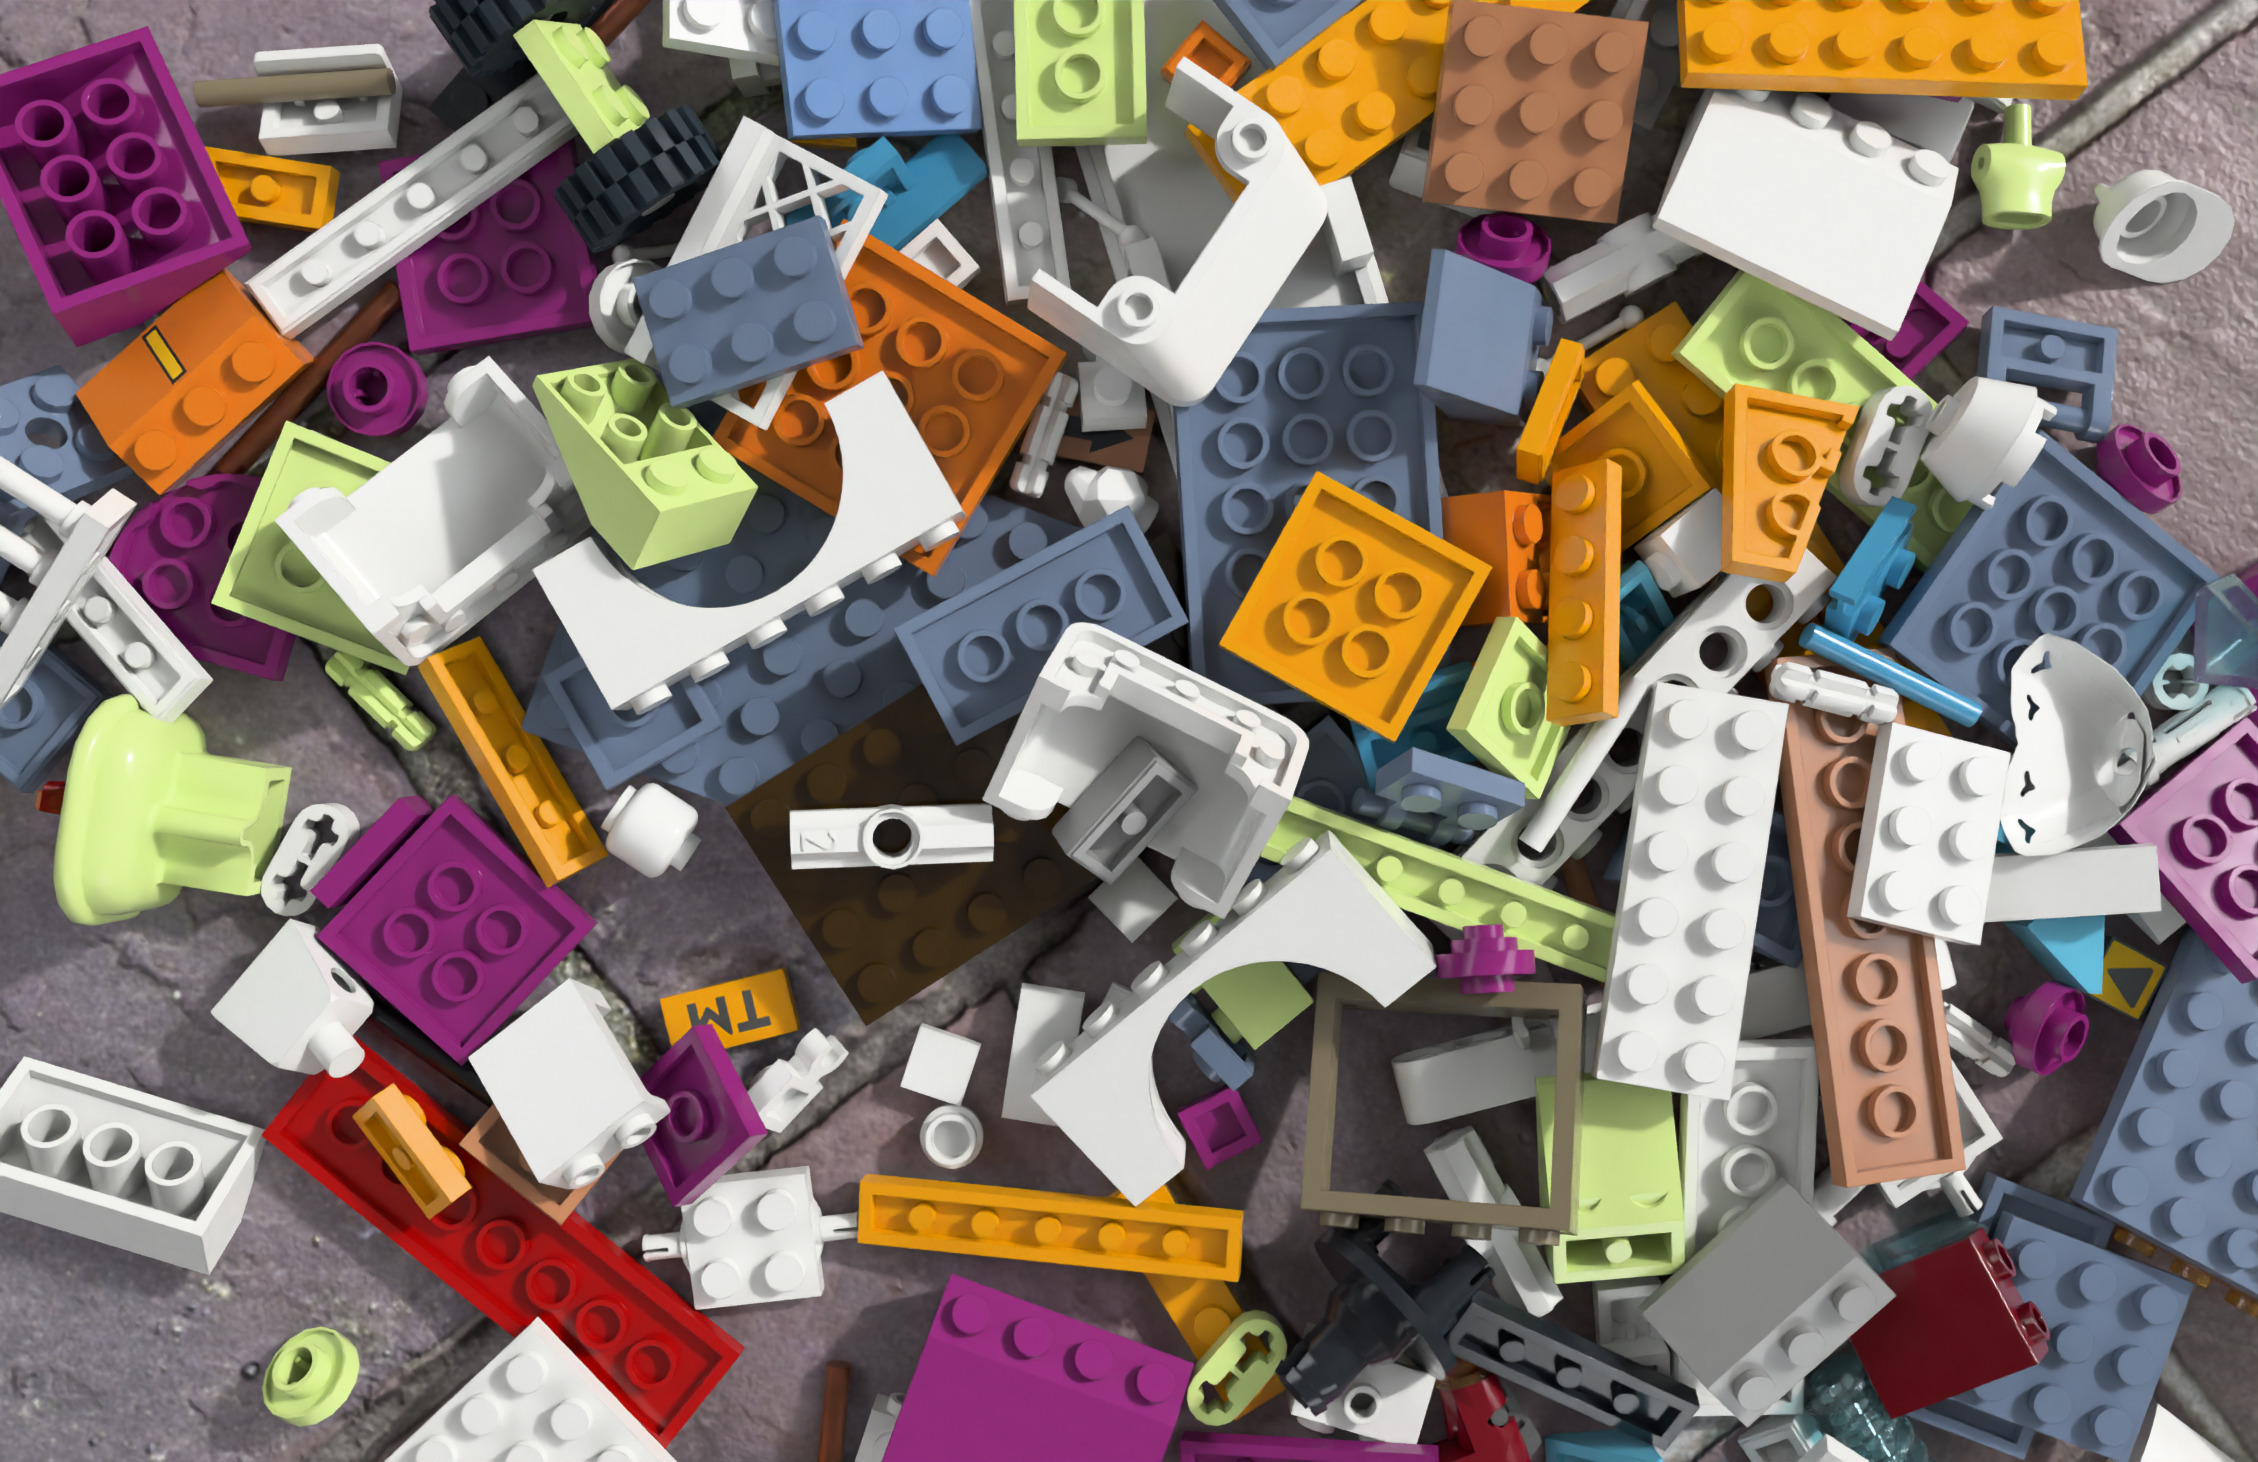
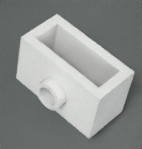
M1307 1322L1303 1338L1316 1324ZM1402 1354L1393 1364L1368 1368L1339 1398L1327 1405L1328 1409L1316 1417L1312 1414L1309 1407L1305 1409L1288 1390L1286 1396L1291 1415L1298 1416L1297 1421L1311 1430L1329 1434L1333 1433L1336 1427L1359 1434L1358 1438L1360 1441L1417 1444L1436 1378L1429 1375Z

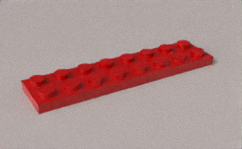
M353 1035V1038L365 1052L362 1063L353 1072L343 1077H332L325 1068L315 1075L309 1074L261 1136L514 1338L539 1317L666 1449L738 1359L745 1347L702 1312L695 1310L693 1305L575 1211L569 1215L561 1226L470 1156L459 1147V1143L471 1131V1128ZM393 1083L403 1095L413 1098L419 1104L425 1114L427 1128L442 1147L449 1148L457 1155L465 1170L464 1177L472 1187L430 1220L352 1117L373 1096Z

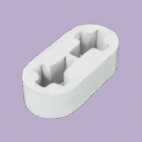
M1904 385L1881 389L1870 396L1865 404L1839 474L1841 491L1855 505L1865 507L1886 506L1892 496L1901 498L1907 489L1929 432L1925 429L1926 423L1933 412L1930 400L1918 388ZM1901 405L1900 412L1908 417L1906 426L1894 427L1895 420L1887 415L1889 406ZM1877 466V474L1885 478L1882 488H1871V481L1863 477L1866 467Z
M338 803L315 804L303 809L295 818L261 881V896L266 906L274 913L283 916H297L310 913L322 905V902L310 890L349 851L360 836L359 822L355 814L348 807ZM333 818L334 822L331 830L339 835L337 842L323 843L316 854L313 853L321 838V833L314 828L315 822ZM305 865H308L300 882V886L308 891L306 897L303 896L289 900L287 897L290 894L291 888L283 883L284 877L299 875Z

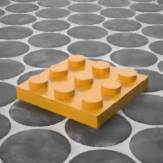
M1316 471L1222 637L1219 647L1387 741L1394 743L1489 575L1492 566Z

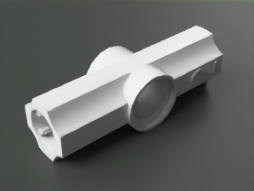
M1649 212L1607 232L1597 239L1596 245L1549 267L1539 279L1546 305L1552 307L1553 315L1563 325L1621 294L1627 298L1656 284L1678 270L1676 266L1694 257H1698L1704 252L1652 228L1656 214L1650 216Z
M886 804L870 808L790 810L792 869L864 866L897 869L914 864L993 861L994 825L992 804L925 806ZM891 818L902 820L911 830V837L907 846L895 853H887L878 849L872 839L877 825Z
M1471 1125L1447 1132L1436 1138L1430 1146L1423 1150L1449 1200L1521 1206L1507 1183L1503 1185L1493 1166L1494 1163ZM1492 1229L1491 1241L1464 1239L1468 1245L1477 1250L1489 1263L1487 1266L1494 1269L1496 1276L1492 1279V1284L1502 1301L1537 1317H1541L1552 1311L1554 1306L1563 1299L1536 1245L1518 1243L1519 1231Z

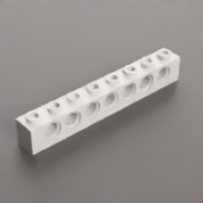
M1807 548L1804 551L1797 572L1785 583L1720 571L1619 677V686L1629 673L1650 687L1655 682L1664 683L1673 680L1680 686L1738 695V691L1733 686L1751 668L1755 672H1759L1769 665L1772 659L1778 656L1784 647L1779 638L1796 621L1803 625L1814 618L1830 600V596L1825 591L1838 577ZM1762 585L1770 592L1773 599V607L1765 619L1757 622L1747 613L1746 598L1754 587ZM1718 633L1727 643V657L1720 666L1708 669L1700 659V646L1707 636ZM1650 690L1624 727L1631 728L1638 738V748L1635 755L1625 762L1617 763L1611 759L1609 752L1591 777L1594 787L1592 799L1584 807L1569 810L1541 853L1539 852L1534 855L1521 853L1517 844L1518 836L1521 830L1529 824L1596 721L1575 724L1570 728L1540 799L1525 798L1524 808L1497 822L1492 828L1475 830L1472 841L1467 846L1459 845L1451 854L1552 890L1558 881L1553 875L1555 871L1570 856L1575 860H1579L1596 845L1603 834L1598 827L1615 809L1622 814L1632 807ZM1429 919L1452 941L1463 940L1462 930Z

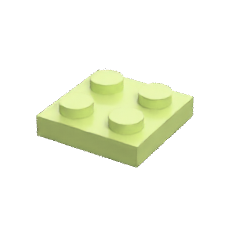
M1496 617L1446 730L1492 773L1525 783V798L1540 799L1571 725L1561 727L1546 721L1548 648L1518 617Z

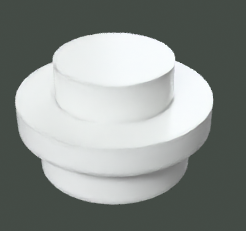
M946 1104L934 1109L926 1117L920 1132L921 1147L925 1155L934 1164L947 1169L961 1168L971 1163L979 1154L984 1141V1130L979 1117L971 1109L963 1105Z

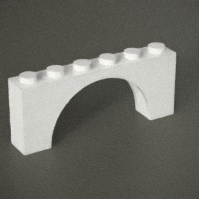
M883 370L824 403L837 432L842 454L843 483L839 509L828 538L816 557L797 577L776 592L746 604L724 608H701L682 605L659 595L641 583L619 561L607 542L591 536L532 569L611 710H629L633 707L636 714L640 715L656 708L673 696L668 688L669 686L689 675L692 676L694 682H699L716 674L730 664L726 657L727 653L749 642L752 650L774 641L788 631L783 623L787 619L805 609L810 617L816 616L845 599L840 590L861 577L865 578L867 584L877 582L902 566L898 556L919 544L923 546L925 552L933 550L960 533L956 523L967 518Z
M1330 830L1326 831L1315 841L1311 837H1306L1296 843L1281 859L1280 864L1283 868L1265 883L1258 878L1240 890L1231 906L1232 910L1228 912L1225 919L1221 918L1214 925L1210 920H1205L1197 925L1181 942L1180 948L1182 951L1165 965L1158 960L1146 967L1131 984L1133 991L1116 1006L1111 1001L1103 1003L1086 1019L1082 1026L1084 1030L1082 1034L1068 1045L1062 1040L1058 1041L1047 1049L1035 1063L1034 1068L1037 1072L1030 1097L1135 1207L1184 1169L1186 1139L1175 1127L1160 1100L1152 1068V1052L1160 1030L1167 1018L1192 990L1210 978L1239 966L1269 961L1296 962L1320 967L1347 978L1371 994L1386 1008L1437 967L1432 943Z

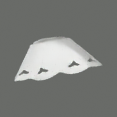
M2046 633L2038 637L2022 653L2011 669V715L2015 725L2018 745L2008 766L2000 822L2013 850L2024 857L2059 855L2099 838L2134 806L2157 762L2149 711L2135 689L2113 666L2077 642ZM2049 651L2048 658L2051 668L2042 669L2032 674L2031 670L2036 665L2042 663L2044 653ZM2027 695L2039 707V710L2034 713L2032 720H2029L2028 717L2031 706L2027 700ZM2134 712L2135 719H2129L2127 717L2128 713ZM2127 749H2134L2137 753L2136 769L2130 775H2123L2117 766L2118 759ZM2028 771L2034 789L2026 792L2022 797L2020 793L2026 784L2024 774ZM2126 806L2128 809L2123 814L2119 813V808ZM2018 819H2021L2027 826L2035 830V833L2030 838V843H2026V832L2019 825Z

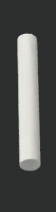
M1627 674L1619 686L1618 718L1596 721L1519 837L1520 840L1540 853L1543 851L1650 690V686L1633 675Z

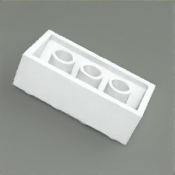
M24 1056L0 1089V1212L210 1275L241 1223L266 1139L261 1136L266 1129Z

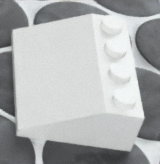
M1706 88L1688 118L1652 228L1892 341L1899 332L1952 206L1959 168L1949 164L1943 156L1935 151L1928 149L1920 150L1890 136L1883 127L1876 123L1859 121L1832 108L1823 98L1815 94L1800 93L1798 91Z

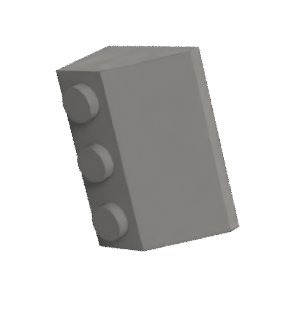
M1782 1176L1637 1308L1706 1389L1748 1428L1896 1297V1294L1860 1254Z

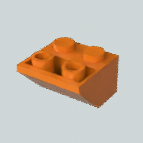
M1502 490L1441 498L1443 540L1492 566L1489 575L1459 628L1492 627L1496 617H1518L1524 625H1548L1551 495Z

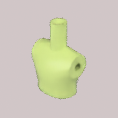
M2013 104L2004 109V143L1980 145L1972 159L1971 177L1980 194L1982 223L1989 227L2027 230L2044 226L2052 221V200L2054 191L2063 180L2066 166L2065 157L2060 152L2032 146L2031 106L2028 104Z

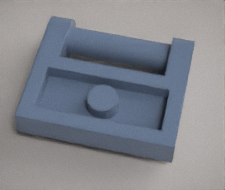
M1992 306L1981 319L1976 376L2005 382L2006 380L2082 394L2081 407L2046 401L2056 407L2057 413L2050 421L2042 418L2038 426L2073 432L2077 440L2097 444L2105 438L2111 423L2118 329Z

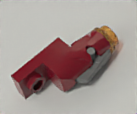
M1455 1356L1458 1367L1446 1380L1436 1379L1434 1383L1441 1397L1448 1436L1444 1440L1431 1444L1438 1445L1439 1462H1532L1531 1457L1542 1442L1541 1437L1507 1380Z

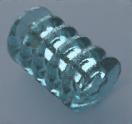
M1856 1352L1843 1353L1827 1359L1811 1374L1808 1385L1813 1390L1804 1400V1409L1809 1416L1823 1415L1817 1424V1429L1822 1436L1828 1434L1833 1438L1836 1437L1837 1441L1870 1462H1936L1932 1457L1928 1456L1927 1446L1918 1436L1914 1435V1427L1904 1415L1892 1420L1890 1419Z

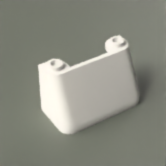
M490 356L476 366L462 369L448 383V393L444 405L451 418L356 491L345 497L340 490L334 487L322 489L317 487L309 488L298 494L290 502L288 510L275 519V522L370 633L406 666L419 665L427 657L444 650L536 577L532 569L576 545L589 535L594 528L591 525L547 420Z
M1085 622L1071 624L1065 630L1039 674L982 800L1000 808L1011 818L1021 821L1046 818L1053 811L1057 802L1071 808L1136 736H1141L1199 788L1148 844V847L1176 860L1171 871V881L1185 903L1225 919L1292 800L1309 750V740L1305 732L1286 717L1104 627Z

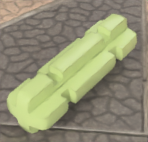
M337 651L326 663V673L338 685L349 686L348 694L384 729L386 727L392 728L391 736L406 750L417 751L425 746L436 733V726L421 711L418 713L416 711L413 712L411 709L414 704L381 672L369 670L370 662Z

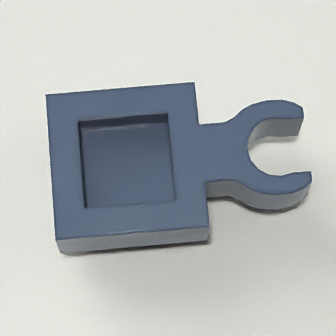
M1190 992L1176 1006L1168 1018L1191 1039L1190 1046L1195 1050L1192 1053V1057L1200 1070L1213 1082L1218 1083L1222 1079L1234 1092L1253 1075L1257 1057L1241 1040L1234 1044L1202 1006L1197 997Z

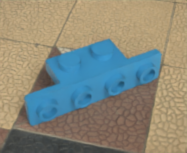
M959 134L938 135L906 163H904L897 150L882 136L869 148L855 153L843 169L880 188L889 195L869 234L897 251L901 250L989 175L985 163ZM847 190L825 198L831 227L839 226L843 218L850 222L863 196ZM812 204L794 210L784 219L785 223L791 225L815 217Z

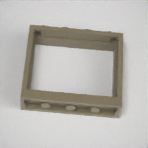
M1318 972L1300 1209L1320 1214L1319 1226L1339 1227L1342 1229H1358L1360 1217L1384 1219L1385 1232L1410 1235H1424L1425 1223L1451 1225L1450 1237L1469 1240L1491 1241L1492 1229L1519 1231L1518 1243L1539 1246H1559L1560 1234L1577 1236L1588 995L1581 984L1514 981L1515 992L1460 994L1459 978L1437 979V977H1423L1385 1008L1371 994L1347 978L1332 972ZM1356 1009L1559 1020L1550 1208L1329 1191L1342 1010Z

